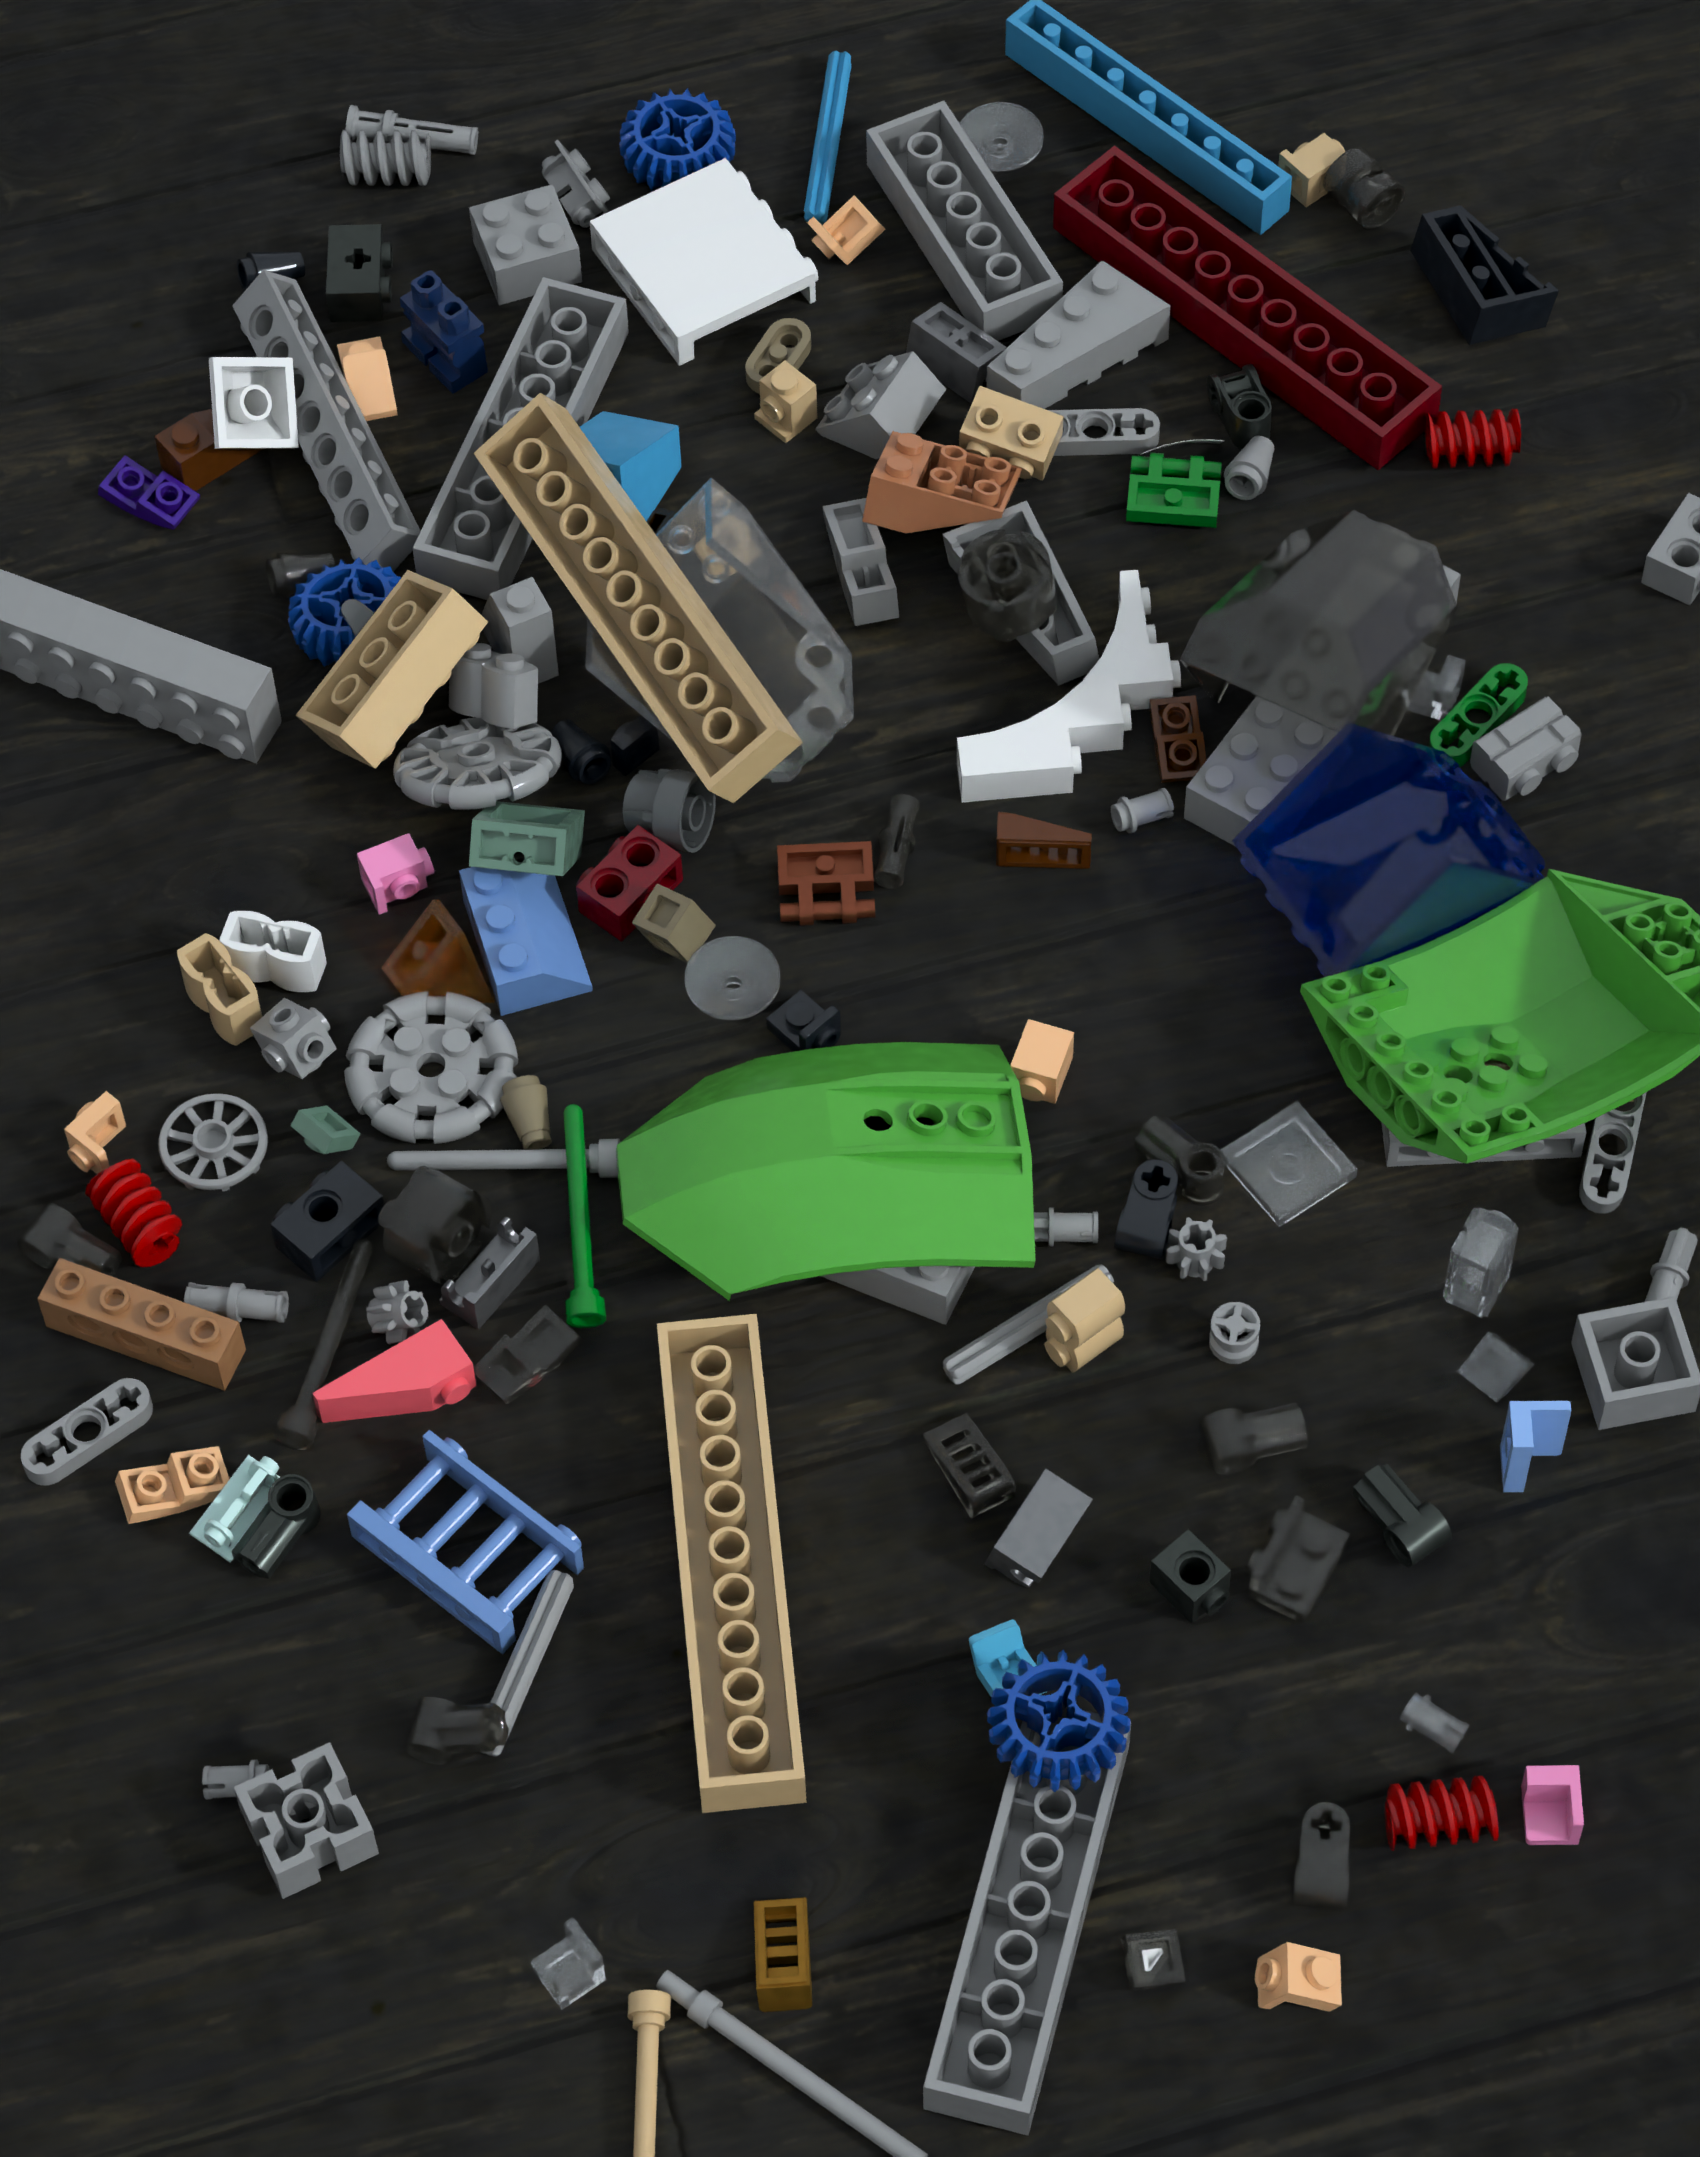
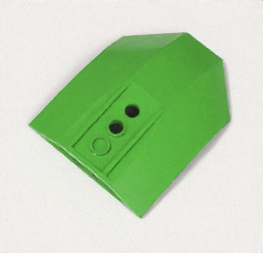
M1548 869L1547 877L1504 904L1456 930L1385 960L1304 983L1301 985L1300 992L1346 1085L1403 1144L1467 1164L1549 1138L1591 1121L1669 1080L1700 1056V915L1679 898ZM1492 1060L1501 1061L1507 1064L1510 1069L1505 1071L1498 1066H1486L1484 1063Z
M922 1042L867 1043L805 1049L759 1057L706 1076L617 1144L616 1158L623 1225L729 1301L731 1294L834 1273L916 1266L1034 1268L1032 1154L1019 1080L999 1045ZM870 1116H879L891 1127L884 1131L872 1130L866 1126L864 1119ZM921 1117L930 1118L935 1125H924L916 1119Z

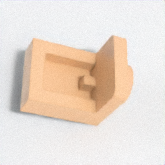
M855 195L823 225L814 216L807 222L817 233L812 239L813 243L828 259L836 254L846 265H849L886 230Z
M107 1091L94 1102L86 1103L78 1111L75 1119L64 1128L70 1147L67 1153L74 1164L84 1172H88L91 1169L98 1174L110 1167L103 1147L126 1127L120 1102Z
M1286 1942L1260 1956L1257 1960L1255 1971V1984L1258 1987V2006L1270 2010L1286 2001L1328 2012L1342 2006L1340 1954Z

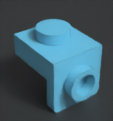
M1013 1619L972 1635L969 1638L977 1677L990 1696H992L995 1688H1003L1002 1677L1006 1672L1018 1675V1663L1021 1659H1024L1033 1667L1037 1666L1025 1649L1020 1627Z

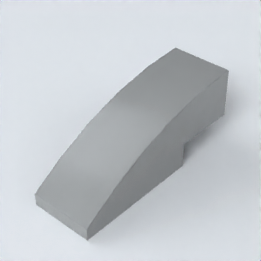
M866 498L822 506L835 564L855 626L899 618L897 588L887 564L886 549L877 525L862 522Z

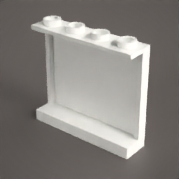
M726 158L590 220L592 250L679 366L695 359L694 341L798 291L804 295L810 304L816 301L815 282L818 281V272L814 263L809 257L803 258L796 249L790 232L786 228L781 229L778 226L766 201L757 199L751 191L750 183L742 171L736 172Z

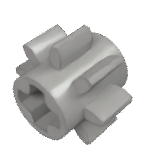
M1188 1217L1186 1218V1224L1180 1231L1170 1229L1168 1244L1171 1247L1167 1249L1166 1262L1167 1264L1177 1263L1181 1270L1180 1278L1184 1279L1187 1276L1200 1277L1203 1281H1206L1207 1273L1211 1271L1212 1267L1223 1269L1225 1255L1222 1251L1226 1249L1227 1237L1224 1234H1215L1212 1228V1220L1209 1219L1207 1222L1192 1221Z
M406 1280L389 1283L388 1286L373 1289L375 1298L366 1307L367 1319L373 1333H386L387 1344L400 1343L421 1331L419 1327L426 1322L428 1317V1306L422 1291H409V1284Z

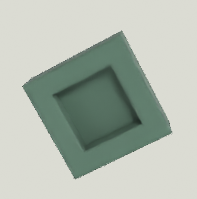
M328 1106L298 1110L290 1125L304 1137V1142L308 1147L322 1154L353 1149L361 1134Z

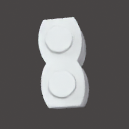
M234 911L229 913L219 939L229 952L232 966L246 973L253 982L272 981L277 986L293 992L316 991L327 964L321 932L303 922H274L269 917L257 912Z

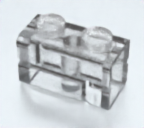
M1481 1207L1472 1209L1464 1224L1463 1231H1460L1451 1248L1443 1297L1446 1299V1302L1479 1317H1488L1497 1300L1498 1293H1501L1510 1276L1519 1227L1507 1215L1496 1210L1488 1211Z

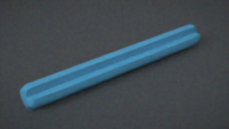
M835 50L828 56L804 205V219L806 222L814 216L823 224L827 221L852 65L851 55L846 51L840 53Z

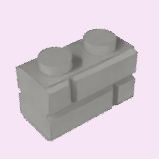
M1549 696L1544 697L1474 741L1470 759L1471 768L1484 782L1487 781L1489 783V787L1502 801L1508 800L1517 793L1523 796L1527 795L1537 788L1542 781V777L1553 770L1559 773L1563 772L1574 764L1579 755L1580 728L1567 715H1563L1562 710Z

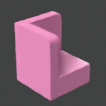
M1579 1765L1526 1766L1521 1785L1526 1843L1528 1845H1578L1584 1826Z

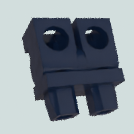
M430 270L412 280V290L400 297L405 317L411 323L410 327L401 332L402 343L425 366L429 364L431 373L454 394L488 372L484 342L479 336L484 333V325L468 309V306L459 297H456L442 283V280Z

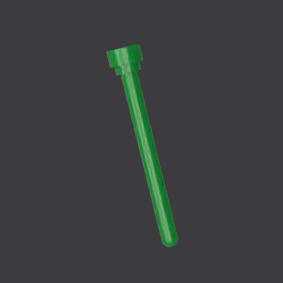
M570 1104L564 1109L563 1116L574 1290L570 1292V1298L565 1302L566 1322L572 1327L590 1328L599 1326L606 1321L605 1299L600 1296L599 1290L594 1288L583 1111L580 1106Z

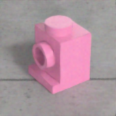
M409 833L357 853L361 880L379 915L388 912L386 903L396 899H407L415 895L419 890L427 888L426 876L434 874V867L425 847L417 849Z

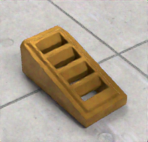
M807 1898L754 1901L756 1990L760 2011L774 2012L811 2008L812 1981ZM797 1921V1926L766 1928V1923ZM797 1942V1945L767 1947V1944ZM798 1963V1966L768 1968V1965Z

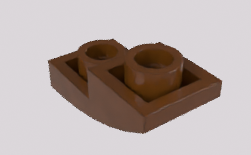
M1196 695L1150 699V719L1161 783L1192 780L1207 761L1203 732L1200 731Z

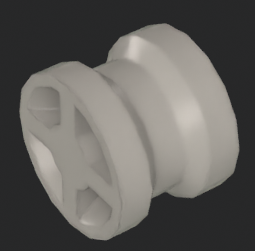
M1228 1302L1221 1305L1214 1311L1211 1318L1210 1349L1223 1362L1229 1364L1246 1362L1255 1355L1259 1345L1260 1318L1257 1312L1247 1304Z

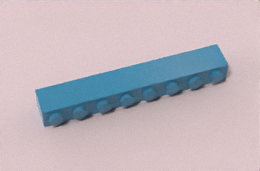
M1029 0L1006 19L1005 55L1259 235L1263 234L1289 212L1292 176L1045 2L1042 0Z

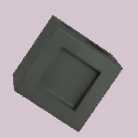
M1188 1529L1151 1560L1149 1582L1185 1618L1193 1623L1204 1613L1209 1616L1216 1613L1226 1603L1230 1596L1231 1570ZM1187 1575H1198L1205 1582L1199 1585H1190L1183 1581L1182 1578Z

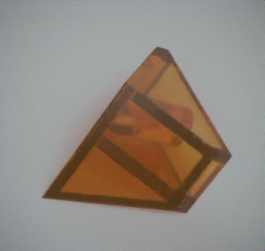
M433 899L381 968L402 996L429 991V996H446L448 991L471 997L481 1003H495L464 932L441 901Z

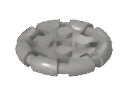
M467 718L460 720L459 725L447 728L443 724L412 739L407 747L403 748L396 757L393 775L396 784L401 788L402 792L418 803L435 808L445 803L449 804L453 810L483 809L495 807L496 800L507 797L512 802L546 785L549 778L553 777L560 767L562 752L558 740L552 736L550 731L539 724L532 723L510 729L489 724L482 718Z
M424 991L394 999L383 1005L384 1011L377 1017L368 1016L359 1026L349 1043L346 1057L350 1061V1066L344 1070L347 1092L353 1105L360 1114H367L372 1119L371 1125L378 1131L404 1142L415 1144L416 1139L434 1140V1144H440L473 1134L480 1130L479 1124L488 1117L495 1118L502 1111L503 1106L500 1102V1098L503 1096L502 1086L509 1080L517 1078L513 1073V1067L518 1064L517 1049L505 1023L500 1019L494 1020L490 1016V1008L483 1003L458 993L447 991L446 996H429V991ZM429 1015H445V1024H428ZM396 1026L399 1030L395 1033L393 1041L386 1033ZM478 1030L483 1036L473 1043L470 1035ZM431 1062L439 1063L445 1067L443 1072L435 1077H426L419 1073L423 1065ZM369 1065H383V1072L372 1071ZM480 1068H494V1070L490 1071L487 1075H482ZM391 1095L398 1100L393 1105H384L382 1103ZM469 1095L474 1104L468 1109L465 1106H460L458 1103ZM419 1115L434 1116V1120H419Z

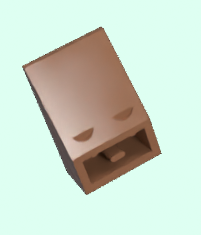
M892 431L870 478L862 522L906 534L1002 518L1021 475L1022 468L1011 465L1003 458H988L967 452L956 445L945 446L923 440L916 434Z

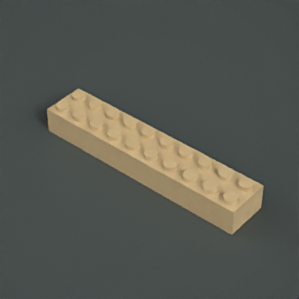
M539 393L473 453L708 791L732 803L736 802L803 743L565 407Z
M757 1314L657 1323L702 1813L807 1803Z

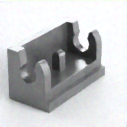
M939 302L911 322L906 353L914 351L942 384L972 404L979 385L982 386L984 380L987 382V366L1007 347L942 302Z
M504 1217L497 1225L498 1234L455 1282L448 1280L441 1287L442 1297L439 1299L440 1304L477 1330L481 1328L540 1261L537 1234L525 1227L518 1235L512 1229V1222L508 1217Z
M1045 1469L994 1546L985 1565L991 1569H996L1026 1588H1030L1034 1581L1039 1583L1093 1499Z

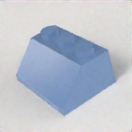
M479 867L459 870L463 901L501 1016L593 991L555 875Z

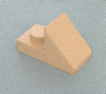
M381 337L337 344L343 376L365 420L371 421L397 416V407L386 351L383 349Z

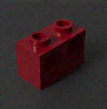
M637 825L626 837L621 836L612 844L608 855L596 867H589L580 876L576 886L579 912L622 942L636 928L632 921L656 884L658 883L670 890H674L683 881L681 854ZM638 864H648L647 866H644V867H637V866H636V865H638ZM607 895H618V896L613 897V898H606V897H604V896H607Z

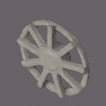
M205 1094L184 1102L169 1115L160 1131L159 1153L165 1170L176 1180L185 1184L186 1188L191 1190L194 1188L203 1190L222 1189L223 1192L230 1190V1186L243 1181L252 1173L256 1174L260 1169L259 1165L265 1156L268 1146V1133L262 1116L248 1102L227 1094ZM215 1101L213 1119L202 1122L192 1107L200 1103ZM224 1102L235 1104L244 1109L228 1125L222 1121ZM183 1112L195 1126L193 1134L171 1129L174 1121ZM254 1119L258 1128L257 1134L233 1135L248 1120ZM167 1139L193 1145L190 1149L170 1156L167 1150ZM258 1144L252 1159L243 1156L233 1149L236 1146ZM197 1156L199 1157L190 1175L176 1167V1165ZM229 1158L243 1166V1168L227 1176L223 1159ZM214 1162L218 1179H199L207 1164Z

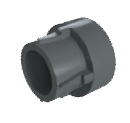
M660 768L658 771L640 769L639 773L631 779L624 796V825L629 832L639 825L674 850L694 853L702 848L710 834L715 815L716 797L714 793L707 790L696 772Z

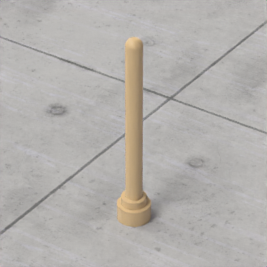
M638 1990L628 1995L627 2017L633 2021L632 2028L638 2031L633 2157H655L659 2031L664 2030L665 2022L670 2019L671 2011L670 1994L658 1990Z

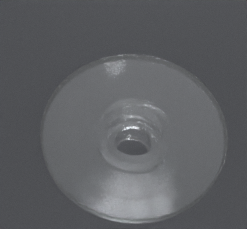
M1008 102L987 103L971 110L960 122L961 127L990 171H1011L1021 168L1036 158L1043 145L1044 134L1039 119L1031 111L1017 104Z
M726 936L707 942L691 956L685 970V987L693 1004L705 1014L723 1020L746 1019L762 1012L775 999L781 980L779 965L772 952L763 944L741 936ZM733 983L740 985V987L734 989L726 988L727 985Z

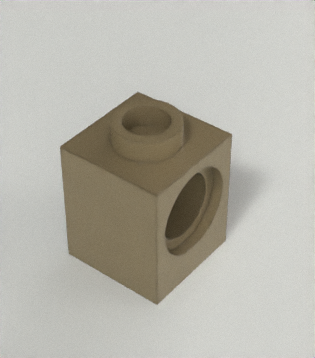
M658 883L632 921V924L655 948L690 965L716 926L692 899Z

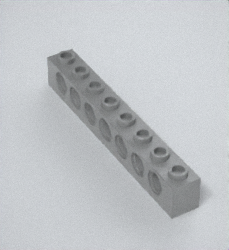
M263 269L232 305L241 322V330L248 337L256 357L293 358L298 442L303 450V457L311 466L319 483V490L327 499L333 511L335 523L342 530L351 548L352 558L356 560L360 557L365 565L377 560L382 568L391 566L394 572L413 551L412 548L420 533L417 522L297 281Z

